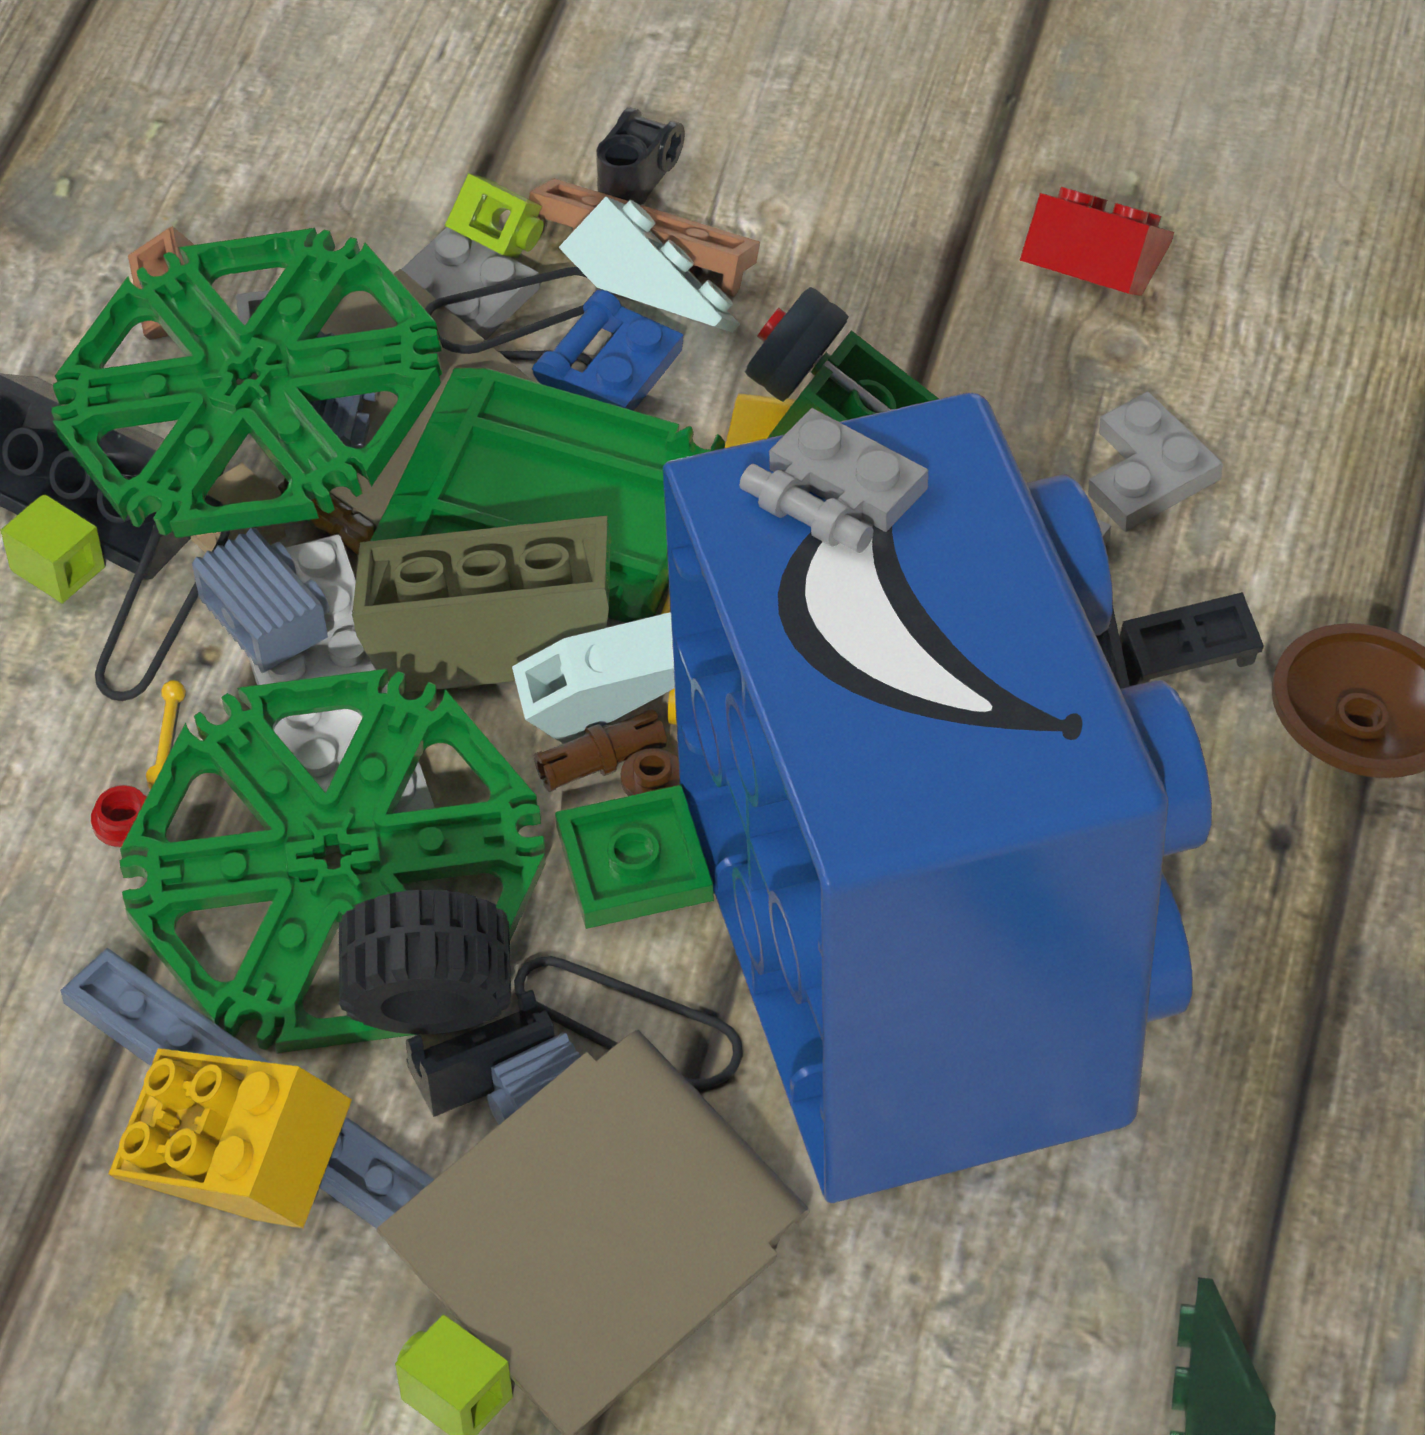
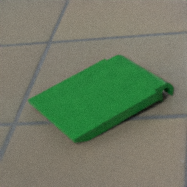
M454 368L371 541L607 516L611 535L608 618L628 623L653 617L669 584L663 466L671 460L724 449L726 443L717 434L711 449H703L694 443V432L691 426L679 431V424L488 368Z

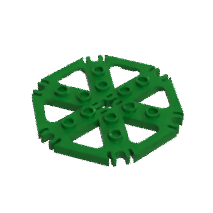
M315 228L178 247L184 265L181 264L176 254L167 252L163 256L168 271L161 276H151L143 267L137 269V277L142 289L133 285L127 276L55 375L57 382L53 383V390L59 405L64 406L52 407V415L54 417L52 421L58 436L124 522L127 515H129L133 526L140 527L149 514L156 512L153 519L159 533L167 536L173 531L175 538L318 519L319 517L314 502L311 501L312 499L316 500L317 505L322 511L331 513L335 508L329 492L334 488L347 487L356 497L363 494L357 473L365 477L371 487L373 486L440 386L441 380L439 376L442 375V367L436 352L442 351V345L434 319L366 242L360 251L357 238L350 237L341 249L334 251L335 244L330 231L324 229L317 234ZM270 268H285L246 325L240 321L212 287L214 281L224 275ZM356 291L370 293L397 323V326L392 328L315 338L341 300L346 295ZM145 321L159 323L186 356L104 368L130 330L135 325ZM253 373L257 374L258 378L256 380L249 379ZM238 378L244 380L241 385H237L236 380ZM383 391L394 393L398 397L397 403L369 444L360 449L345 446L309 403L311 401ZM178 420L142 472L130 480L120 474L99 447L101 438L111 430ZM248 434L251 435L289 482L287 490L275 499L235 503L219 507L211 506L205 502L208 491Z
M388 669L237 688L239 698L249 707V710L242 711L241 703L237 698L227 693L221 697L224 710L230 717L225 723L220 725L212 724L207 721L201 712L194 715L198 735L202 740L194 736L189 731L186 723L184 724L120 848L122 859L119 861L123 878L143 877L147 881L140 888L122 891L129 921L206 1018L219 1026L220 1019L226 1013L224 1021L225 1030L234 1038L238 1034L240 1026L247 1020L252 1019L262 1023L256 1039L258 1047L263 1050H267L273 1045L277 1037V1027H283L282 1034L274 1043L277 1053L419 1035L395 1033L363 1025L362 1022L355 1021L347 1015L316 1018L309 1015L303 1007L304 998L337 932L339 922L342 921V916L346 911L354 909L355 905L363 901L374 899L378 896L407 891L402 885L404 883L480 873L494 875L503 885L496 908L503 910L507 915L511 941L546 864L544 836L523 837L518 833L525 826L541 824L537 796L446 689L443 700L437 708L436 685L430 682L426 685L421 697L414 700L405 699L402 697L407 686L405 674L398 671L389 681ZM388 683L387 693H382V689ZM342 709L353 710L361 715L362 720L325 793L275 733L274 729L279 721L289 716ZM437 743L452 746L490 791V798L487 802L394 813L422 753L426 748ZM205 773H214L221 776L265 829L264 831L171 843L166 837L167 830L190 784L196 777ZM339 845L341 854L347 855L341 858L340 868L328 869L326 861L321 859L326 856V847ZM272 901L232 981L220 982L211 978L175 932L178 920L184 914L191 911Z

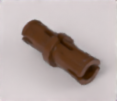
M650 708L641 714L602 728L599 724L585 728V734L582 737L549 750L535 753L534 762L540 779L547 777V780L543 781L545 789L548 792H552L560 786L599 771L602 776L616 772L617 764L626 761L628 757L640 750L666 747L667 737L661 720L654 723V720L658 719L656 711Z

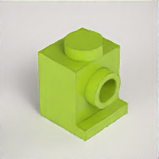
M468 173L445 226L501 255L519 258L522 250L529 252L535 247L541 237L544 223L537 218L542 208L541 205L499 185L489 178ZM509 210L510 215L502 229L499 224L500 216L504 211Z

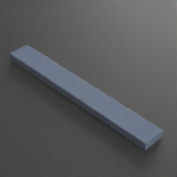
M106 948L60 990L63 1003L150 1066L158 1048L268 1062L109 948ZM345 1117L319 1188L377 1229L378 1226L430 1184L434 1178L355 1122Z

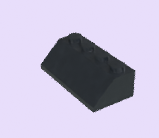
M0 373V506L18 515L40 496H49L97 527L104 559L135 574L156 525L153 519L156 512L149 514L140 527L133 526L129 515H127L124 522L58 436L52 421L54 420L52 407L64 405H59L53 385L35 376ZM139 426L125 427L107 432L101 438L99 447L120 474L130 480L142 472L164 441V438ZM173 531L167 536L161 535L143 578L153 579L191 539V536L175 538Z

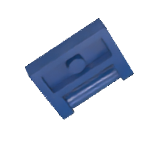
M596 290L584 303V314L553 351L543 353L533 365V375L540 384L634 411L682 351L684 334L621 306L619 300L610 292ZM601 329L614 334L583 373L571 368L572 364Z

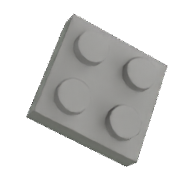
M448 227L402 268L406 274L436 299L539 274L534 269L508 256L501 255ZM540 283L446 305L445 307L486 340L540 289Z

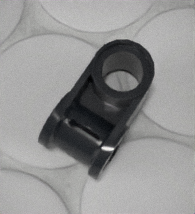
M633 107L626 108L620 115L616 125L605 139L598 144L596 149L597 192L626 201L633 200L639 205L644 204L666 172H669L679 159L685 137L682 123L670 121L668 124H663L642 117L639 109Z

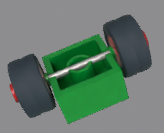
M809 287L801 294L787 313L781 308L774 312L758 333L757 337L764 343L750 360L745 370L749 378L763 386L771 395L782 402L791 396L809 372L814 375L813 379L788 409L768 438L785 435L811 408L841 422L939 398L852 330L832 355L825 352L843 329L849 316L840 307L829 302L822 293L812 287Z

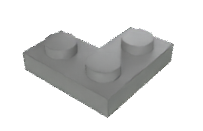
M1148 391L1100 417L1099 434L1125 460L1090 478L1088 496L1125 532L1221 480L1223 463Z

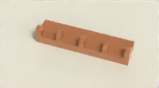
M555 178L530 191L529 200L542 206L537 217L538 219L542 220L543 223L547 219L573 227L572 232L606 196L624 204L628 202ZM639 205L656 223L650 229L651 232L663 244L668 240L673 241L692 259L694 265L689 269L692 274L694 266L724 274L721 290L727 295L736 296L741 286L743 272L757 263L760 241Z

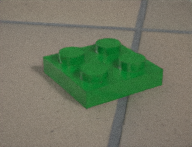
M681 785L555 812L556 828L586 929L714 901L712 880Z

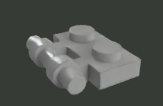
M811 408L769 450L770 470L773 473L756 464H751L742 474L739 484L740 489L759 498V507L779 518L788 514L810 526L812 536L832 547L841 543L861 553L869 545L874 532L871 526L861 521L864 520L887 532L928 489V469ZM809 492H812L827 501L824 502L821 499L809 494Z

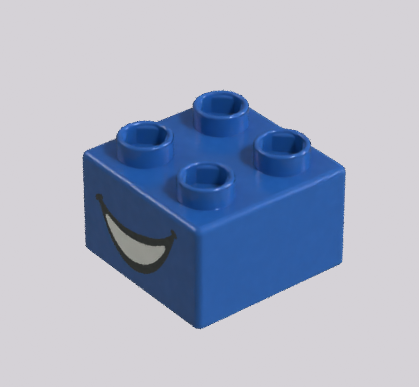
M963 393L840 422L928 469V489L887 532L864 520L861 521L871 526L874 531L869 545L861 553L841 543L833 547L812 536L810 526L788 514L779 518L759 507V498L740 489L741 476L751 464H756L773 473L770 470L769 450L784 435L671 460L663 466L680 785L682 786L712 880L714 894L825 1201L828 1203L860 1197L1121 1129L1130 1125L1135 1119L1139 1107L1147 1023L1185 1012L1188 1009L1193 994L1189 945L1180 911L1171 887L1162 873L1163 856L1199 848L1205 844L1212 825L1211 791L1199 737L1189 711L1178 692L1165 681L1155 680L1122 689L1119 688L1096 636L1101 635L1109 628L1113 612V591L1108 555L1092 504L1080 483L1067 474L1026 483L990 403L985 397L977 393ZM809 492V494H811V495H813V496H815V497L821 499L822 501H824V502L827 501V500L823 499L822 497H820V496H818V495H816V494H814V493H812V492Z

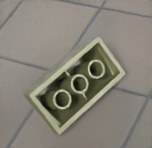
M599 516L360 542L352 610L356 636L376 670L388 669L389 681L398 671L405 674L407 685L405 692L424 691L428 682L435 684L436 689H469L483 684L515 681L512 666L564 638L606 628L609 611L611 546L608 517Z

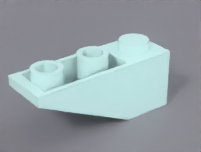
M606 196L559 246L565 255L597 288L732 333L740 325L727 311L733 305L727 295L711 281L707 280L702 285L689 271L694 265L692 259L673 241L668 240L663 244L650 230L656 224L655 221L633 200H629L624 204Z
M671 613L567 637L512 666L525 720L564 744L584 736L585 728L596 724L603 727L674 689Z

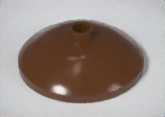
M1345 623L1327 625L1311 630L1298 637L1284 650L1273 675L1272 700L1282 725L1299 745L1324 763L1360 776L1398 778L1425 771L1424 646L1400 633L1366 624Z

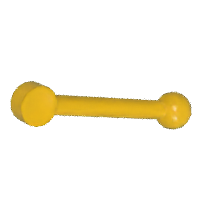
M177 680L166 682L161 689V696L166 702L156 762L146 772L147 785L150 789L170 753L177 706L186 696V688Z

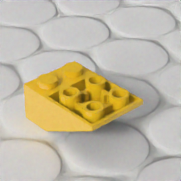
M158 1048L152 1065L146 1073L144 1085L126 1130L120 1138L119 1147L108 1175L115 1179L255 1221L304 1228L352 1099L299 1066Z

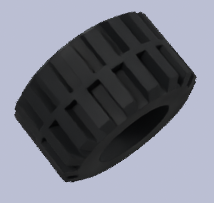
M446 890L401 891L363 901L355 905L354 909L346 911L342 916V921L339 922V1005L341 1010L347 1012L348 1017L362 1022L363 1025L403 1034L448 1033L474 1027L501 1015V1011L507 1009L511 1003L509 921L507 920L506 913L496 908V904L488 900Z

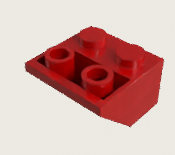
M1061 187L1058 197L1043 193L1039 194L1020 261L1127 294L1142 296L1171 245L1175 232L1158 227L1162 216L1115 203L1113 212L1109 213L1105 211L1108 200Z

